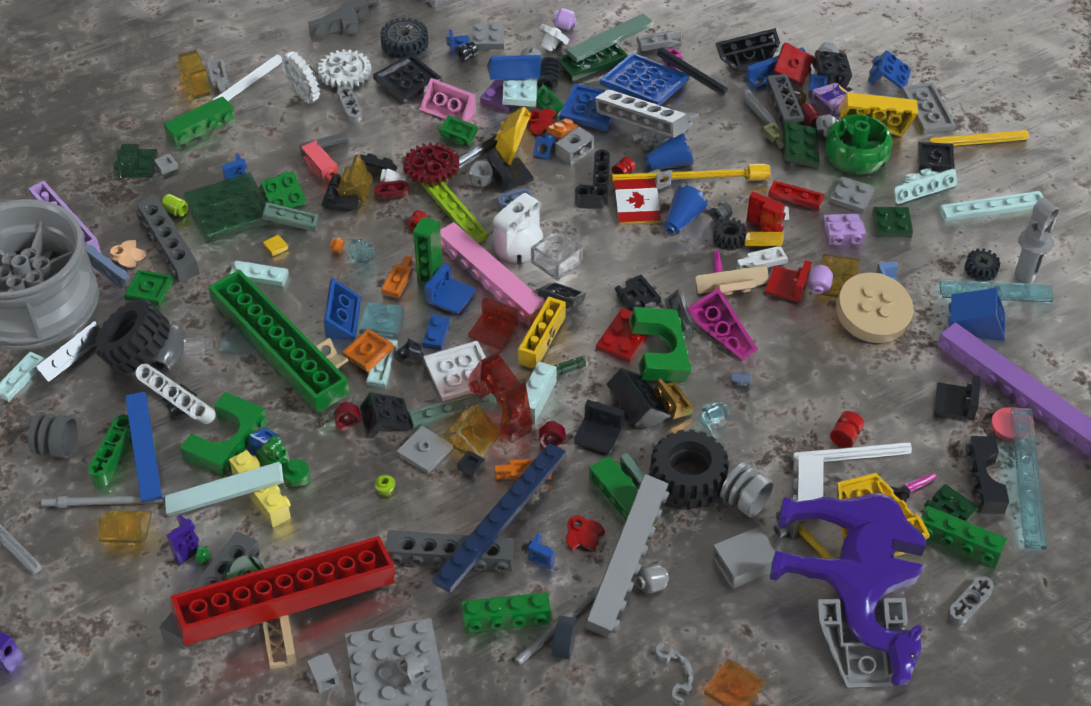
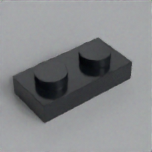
M370 153L360 155L359 161L363 165L381 170H387V168L395 172L397 170V166L389 158L383 157V160L378 159L376 155Z

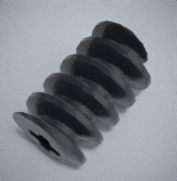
M552 57L542 59L540 78L537 81L539 89L542 85L547 86L550 90L558 86L562 67L558 59Z

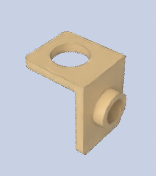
M326 338L315 345L320 351L324 345L329 346L330 351L325 356L337 368L348 361L347 357L337 354L330 338Z

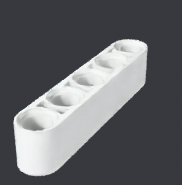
M141 364L137 368L136 377L138 380L189 416L203 424H209L214 420L215 411L213 408L148 364Z

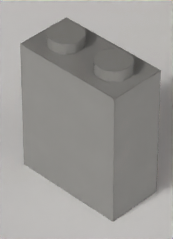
M756 527L715 544L712 557L734 589L770 574L773 556L777 550L771 547L766 534Z

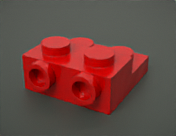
M752 191L749 195L746 221L759 226V232H782L784 229L782 222L786 216L784 212L785 204Z

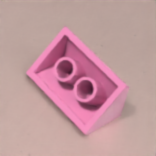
M430 78L420 110L443 119L451 115L468 122L476 113L475 94Z

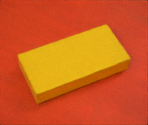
M747 232L745 246H782L784 232Z

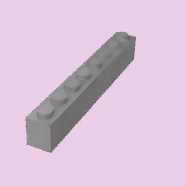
M647 474L644 475L584 628L607 638L611 631H616L620 620L616 619L618 613H623L627 604L624 597L626 593H631L634 585L631 579L633 575L637 576L641 567L638 561L640 556L644 558L648 549V545H645L647 538L651 540L655 531V527H652L654 520L658 522L662 510L659 509L660 504H665L669 492L666 491L668 483Z

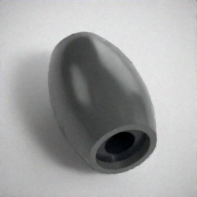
M170 325L169 337L165 341L164 347L148 363L161 373L169 372L177 364L184 350L185 332L176 325Z

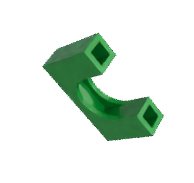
M634 307L629 317L632 334L657 336L664 340L671 350L670 353L666 354L644 353L638 364L641 380L657 381V379H662L663 381L685 382L692 372V365L689 363L688 348L685 346V334L682 333L681 318L678 316V311Z
M224 392L214 405L216 416L239 428L238 432L232 438L223 442H211L191 433L180 447L184 461L221 477H224L228 471H231L229 459L245 451L248 446L249 435L264 428L268 421L265 408L227 392Z

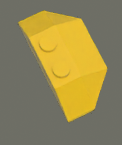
M525 107L508 115L506 122L502 121L499 128L500 131H498L495 138L498 141L495 148L509 165L513 161L531 115Z

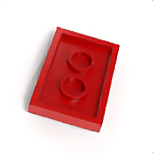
M621 308L596 344V350L630 363L649 335L632 334L629 323L632 311Z

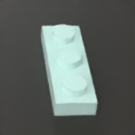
M235 261L230 272L232 274L240 269L252 282L280 287L284 286L289 275L288 269L242 261Z

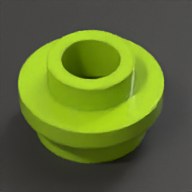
M389 475L379 476L375 480V488L380 494H390L395 488V480Z

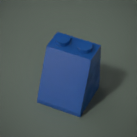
M997 288L951 295V302L948 304L951 316H948L949 327L956 322L977 338L1005 341L1006 313Z

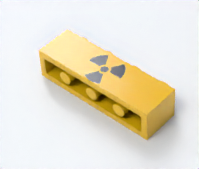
M552 297L547 298L518 348V364L535 369L538 361L541 362L566 317V302Z

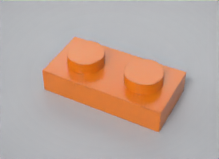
M563 119L548 126L546 133L562 139L571 131L577 129L579 125L574 124L570 119Z

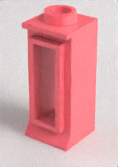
M317 140L301 147L307 154L303 157V160L323 183L331 180L333 175L338 174L337 163L328 156L320 145H317Z

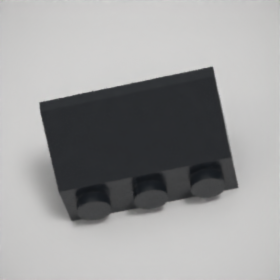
M620 368L606 384L610 389L611 396L618 400L620 403L619 407L630 417L629 421L635 427L639 426L647 429L672 418L666 412L659 399L655 397L653 387L647 380H641L640 374Z

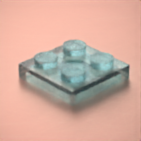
M367 302L359 327V334H363L367 329H370L382 337L397 338L404 314V306Z

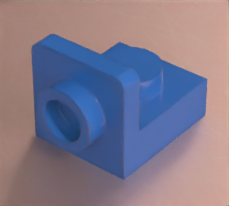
M449 30V36H446L447 46H450L451 52H456V47L469 42L468 35L453 37L452 30Z
M235 154L236 161L222 165L226 182L246 177L245 169H247L245 159H241L239 154Z
M263 428L249 435L247 451L257 458L256 452L267 440H270L273 435L280 438V435L267 428Z
M537 533L534 539L531 538L527 545L528 560L551 569L555 564V551L548 546H542V534Z

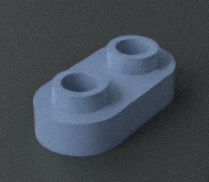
M521 188L501 194L498 197V206L503 210L523 193H527L532 196V193L528 189Z

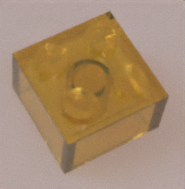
M197 50L177 55L178 62H176L178 72H181L179 80L184 87L186 95L189 94L191 100L211 95L206 68Z

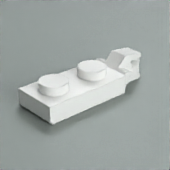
M781 246L748 253L744 259L737 260L736 268L743 269L764 265L769 268L788 263V257Z

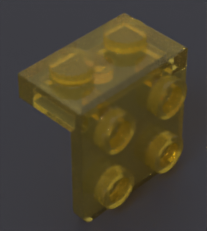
M823 254L821 265L830 269L833 273V280L829 291L816 295L838 298L845 282L858 274L860 259Z

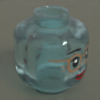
M714 401L702 407L700 420L705 427H709L712 430L728 423L730 409L726 404Z

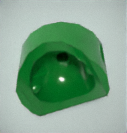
M293 459L286 462L282 467L283 481L286 487H297L310 483L309 466L305 461Z

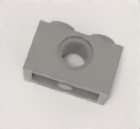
M578 127L556 142L555 156L571 166L594 149V136Z

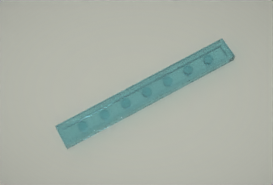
M1012 407L1011 420L1024 548L1046 550L1047 538L1033 412L1030 408Z

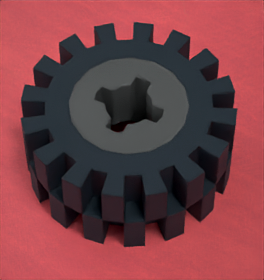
M979 248L976 251L972 250L968 254L964 266L965 271H967L966 274H971L972 279L976 277L977 281H980V279L983 281L988 279L990 281L998 273L1001 264L1000 258L996 257V253L991 254V250H988V252L984 248H982V251Z

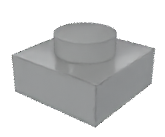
M170 153L154 160L155 166L162 175L178 169L177 162Z

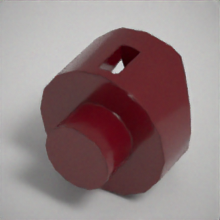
M342 402L334 410L335 426L339 431H344L348 427L362 423L360 409L355 404Z
M556 421L546 422L539 429L540 447L544 449L548 443L554 446L566 444L565 427Z

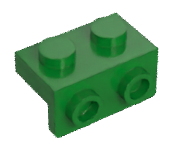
M451 115L447 116L443 126H437L440 136L444 139L449 140L450 138L459 145L465 144L468 146L471 145L479 130L478 126Z

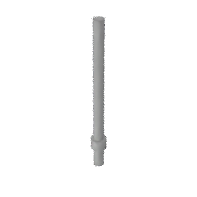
M162 495L163 499L146 503L141 502L140 496L73 498L58 496V498H42L41 505L42 507L58 506V508H68V506L166 503V495Z
M599 586L593 587L587 593L588 595L564 616L573 618L578 616L594 602ZM557 622L514 658L518 665L526 661L554 636Z

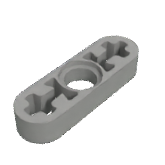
M348 86L338 88V100L348 121L352 123L360 122L363 118L362 110L352 89Z
M985 576L976 578L951 605L948 612L949 621L955 625L965 624L990 597L994 588L992 580ZM986 586L987 588H983L979 594V587ZM972 597L977 603L969 604L965 598ZM963 608V614L956 616L955 613H959L960 610Z

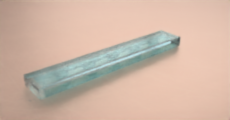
M940 280L939 283L941 298H951L952 294L997 288L1001 301L1053 303L1054 301L1052 285L951 280Z

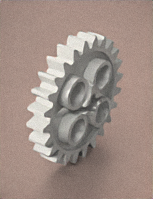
M345 49L342 52L336 50V54L330 52V56L325 55V59H321V63H318L319 79H321L322 83L325 82L326 86L331 84V88L335 86L337 88L349 86L352 89L353 85L359 86V82L364 84V79L368 80V76L371 75L370 60L367 59V56L363 57V53L358 54L357 50L352 53L351 49L348 52Z
M292 51L282 57L283 60H281L283 63L282 67L285 69L283 72L287 75L286 78L289 79V84L296 91V95H299L308 104L318 100L320 95L318 91L320 89L317 85L319 84L315 81L316 77L313 76V71L306 64L305 59L302 60L301 55L298 56L297 52L294 53Z

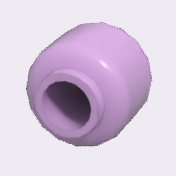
M560 8L559 11L556 10L553 23H555L556 28L569 31L571 27H575L577 19L574 18L575 13L573 11Z
M817 265L809 272L807 286L815 294L827 292L832 285L833 273L828 267Z

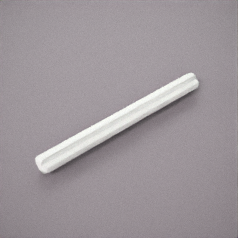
M279 55L273 56L213 100L223 96L229 101L281 64L282 57Z
M904 442L795 452L793 454V461L798 462L799 454L823 456V462L910 454L912 447L911 443Z

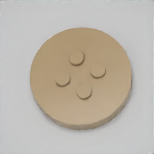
M861 273L851 277L843 285L836 301L837 316L845 329L855 337L871 343H887L899 338L906 331L914 312L913 301L907 290L893 278L879 273Z

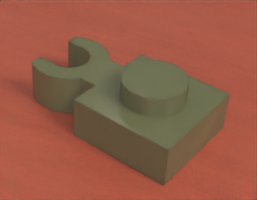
M775 122L762 127L760 132L771 143L775 141L777 146L783 149V130Z

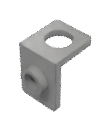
M659 169L648 172L659 173L656 175L655 181L657 190L671 185V169L662 173ZM667 176L666 180H661L662 177Z

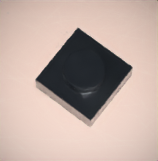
M467 451L457 463V469L475 477L485 465V459Z

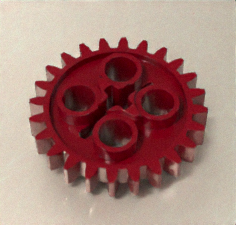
M429 142L428 146L422 143V147L416 145V150L410 149L411 153H406L403 162L404 173L407 174L408 179L412 178V182L418 180V185L422 182L425 186L431 183L432 187L435 183L440 186L442 181L448 183L447 179L453 180V176H457V171L460 170L459 155L456 154V150H451V146L445 148V144L439 146L438 142L435 145Z

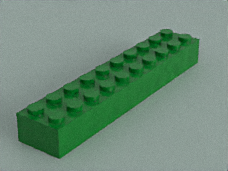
M240 269L208 286L211 302L317 413L350 394L348 379Z

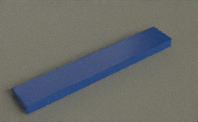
M146 392L126 395L141 502L146 503L163 499Z

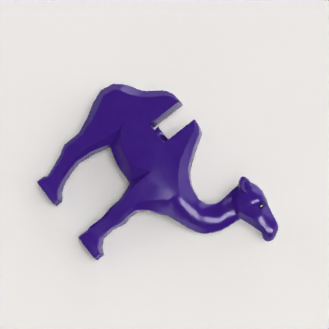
M882 493L866 494L856 498L841 500L820 497L811 500L793 501L791 498L784 497L781 504L778 526L785 527L790 522L800 519H821L847 529L848 534L842 545L840 558L801 557L775 551L770 579L777 581L785 573H796L808 578L827 581L839 596L853 635L865 645L887 652L893 670L892 684L896 686L907 684L911 679L914 667L921 653L920 637L922 627L916 625L910 630L886 629L875 621L874 611L877 603L884 595L913 585L919 580L923 571V564L893 557L895 551L922 556L926 547L923 534L907 521L898 503L892 497Z

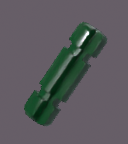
M583 356L575 358L576 360L571 359L559 363V366L557 364L553 366L557 367V376H559L560 373L565 374L577 370V367L579 369L585 367L586 360Z

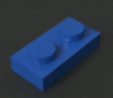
M431 315L422 342L423 348L442 349L450 325L449 317Z

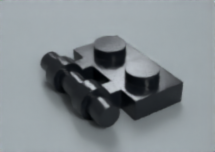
M642 274L627 280L625 288H622L620 285L615 287L617 297L626 303V307L630 311H633L634 307L640 305L643 308H650L661 303V297ZM633 294L635 298L631 299L629 295Z

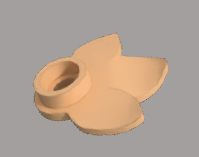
M129 240L121 245L113 246L110 249L109 256L112 261L118 262L122 267L132 268L147 253L136 248V240Z

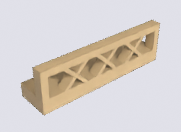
M288 615L280 617L275 626L267 623V621L262 622L270 670L297 664ZM274 632L283 635V639L278 645L270 641V637ZM279 650L286 654L287 660L274 662L273 656Z

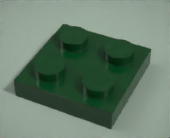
M873 207L872 214L876 237H912L913 228L909 207Z

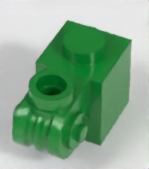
M275 435L270 440H267L256 452L261 467L280 462L283 467L286 462L290 461L287 449L284 447L281 439Z

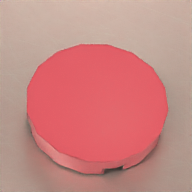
M1011 407L1001 408L992 416L991 429L995 431V435L1004 441L1014 443L1018 442V440H1025L1031 432L1032 423L1030 418L1019 409Z

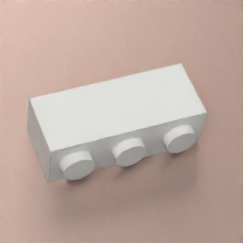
M799 454L798 462L793 464V474H796V478H793L792 489L796 490V495L793 494L792 500L804 501L823 497V456Z

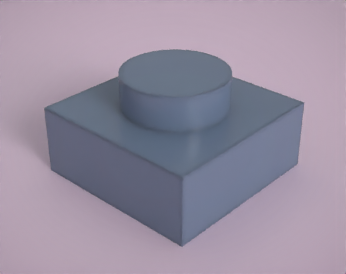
M732 372L731 381H735V385L746 386L747 383H751L752 374Z

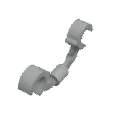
M660 643L656 647V658L665 663H669L671 659H679L685 676L688 677V683L684 685L677 683L671 693L672 701L678 705H683L684 699L676 696V693L682 692L687 696L692 689L691 684L694 672L687 659L681 656L678 651L673 650V647L667 655L661 654L660 651L663 648V643Z

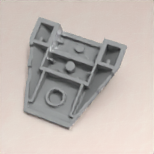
M883 598L876 605L874 611L875 621L886 629L904 630L908 620L906 598ZM818 599L819 623L846 688L892 687L891 677L893 670L888 653L865 645L853 635L840 599Z

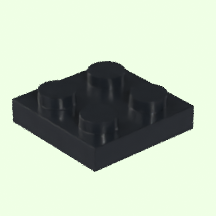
M918 142V170L931 169V171L943 172L955 168L953 144Z
M554 281L541 287L538 292V296L543 297L545 301L548 297H552L566 302V308H572L585 299L586 295L585 292Z

